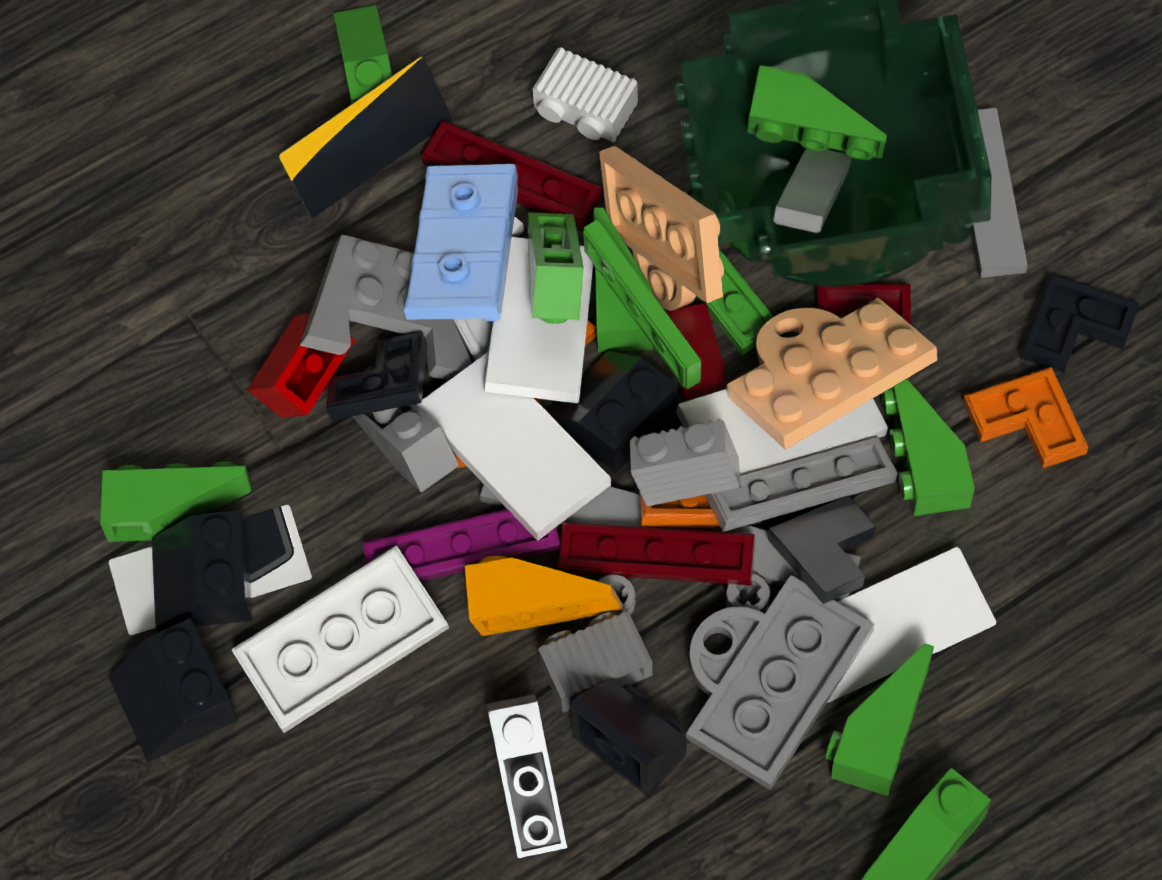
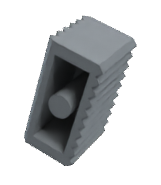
M718 419L715 423L709 420L707 424L690 425L687 429L681 426L677 431L671 429L668 433L662 430L659 434L654 432L648 435L643 434L640 439L634 436L630 440L631 473L646 506L741 487L739 456L726 425L721 419Z
M624 611L620 615H616L615 612L601 614L594 618L588 627L584 630H578L575 634L568 630L558 632L550 636L544 642V645L538 649L541 667L563 713L571 710L570 703L578 695L609 678L623 687L625 684L631 685L653 676L652 660L628 611Z

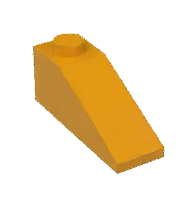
M488 556L481 559L478 564L465 566L469 620L481 636L594 617L607 612L616 613L623 611L622 602L611 585L504 556Z

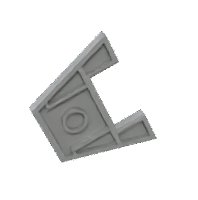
M346 235L340 236L331 252L300 346L337 355L345 354L351 346L349 321L402 334L423 332L427 342V362L430 377L449 381L472 364L453 319L406 320L404 306L408 294L413 252Z

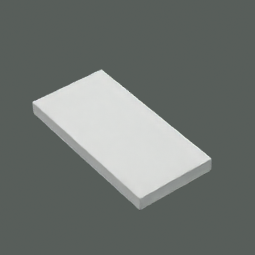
M512 237L501 318L493 321L484 392L571 403L579 402L593 263L584 252V246H580L584 267L579 320L568 319L564 323L552 324L544 322L540 318H532L529 296L528 239Z
M487 352L424 398L422 403L416 405L440 425L452 451L538 541L611 486V477L534 398L484 392L489 352Z
M728 389L680 403L676 411L685 429L690 425L707 424L709 420L713 423L718 419L723 420L739 456L740 474L878 436L880 438L885 436L888 430V426L873 398L786 450L729 399Z
M395 546L232 649V652L279 727L285 733L449 629V626L399 548Z

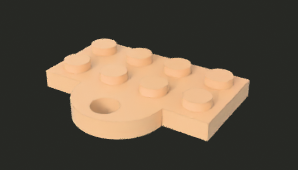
M613 146L599 151L606 213L624 243L632 249L635 261L651 285L652 294L659 304L662 305V308L673 311L692 303L696 296L706 303L723 297L721 277L724 275V267L719 257L718 247L720 224L715 213L618 147Z
M879 298L874 299L841 319L835 314L822 309H792L774 316L760 329L756 340L760 366L728 383V397L786 450L937 361V347ZM786 332L800 333L798 336L792 338H784L780 336Z

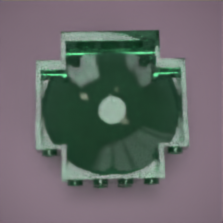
M803 0L729 13L731 31L722 33L725 54L680 62L683 80L674 81L679 109L688 107L690 120L681 121L693 197L697 202L712 210L718 218L720 224L718 245L729 243L749 261L770 262L774 278L781 277L802 284L823 287H844L878 281L913 266L925 258L929 251L943 249V241L951 244L965 241L972 233L973 223L991 220L992 175L957 14L901 24L897 0ZM760 65L806 74L887 135L882 159L873 157L869 160H860L851 157L849 171L825 223L818 233L773 222L776 206L806 148L801 143L787 140L777 143L766 142L757 138L756 134L747 133L749 114ZM829 148L827 149V150H831V151H835V152H840V153L846 154L845 151H839V150H834V149H829Z

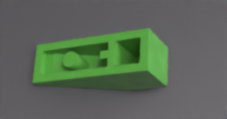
M376 5L333 13L351 104L392 77Z
M594 208V221L599 220L652 293L651 285L604 208ZM595 267L598 352L654 350L653 345Z
M528 212L529 296L532 318H540L542 321L552 324L564 323L568 319L579 320L584 267L574 214Z
M924 643L848 717L843 733L834 730L825 758L833 761L832 779L885 796L889 795L931 663L934 646Z
M951 768L917 806L862 880H932L986 818L991 799Z

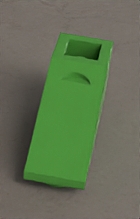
M760 65L749 114L747 133L756 134L757 138L766 142L777 143L787 140L801 143L804 148L813 151H825L829 148L845 151L848 156L855 159L869 160L873 157L882 159L887 138L885 133L806 74Z
M907 378L881 393L884 414H892L895 429H890L892 453L894 457L902 458L904 468L903 472H899L901 496L903 500L911 501L913 515L918 516L970 508L975 488L963 442Z
M218 462L211 467L191 468L185 464L175 463L166 465L164 469H143L135 465H124L116 470L102 471L100 525L108 542L152 541L154 536L192 515L209 514L252 492V485L246 466H238L231 462Z

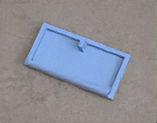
M513 164L428 166L425 175L426 182L422 207L418 218L419 226L415 251L411 262L412 269L408 294L404 306L406 320L486 318V321H497L501 318L518 195L516 166Z

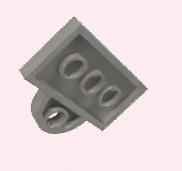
M792 575L789 576L765 614L748 607H730L713 613L699 625L690 645V665L693 677L702 691L710 698L687 731V740L771 790L874 631V623L835 600L823 604L804 582ZM722 633L731 639L732 646L726 653L715 655L706 650L704 646L705 640L712 634Z

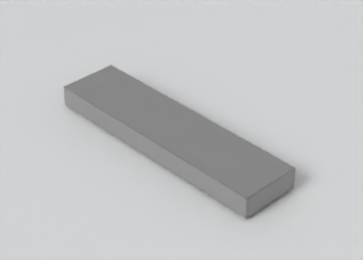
M997 108L952 112V130L980 278L1026 273L1028 264Z
M805 149L776 206L773 222L810 232H820L849 171L851 157L847 154L831 150L813 151Z
M875 436L740 474V488L706 494L705 497L722 531L725 532L894 483L898 473L879 437Z

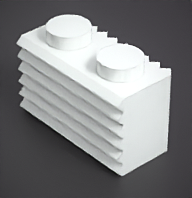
M560 47L557 48L533 87L534 108L548 121L558 123L563 120L577 126L579 132L589 139L599 140L602 137L608 141L615 142L621 129L624 128L625 122L628 121L629 115L632 114L633 109L637 105V81L634 78L629 79L626 75H621L618 71L613 72L602 64L597 65L586 57L581 58L578 54L574 55L571 51H565Z

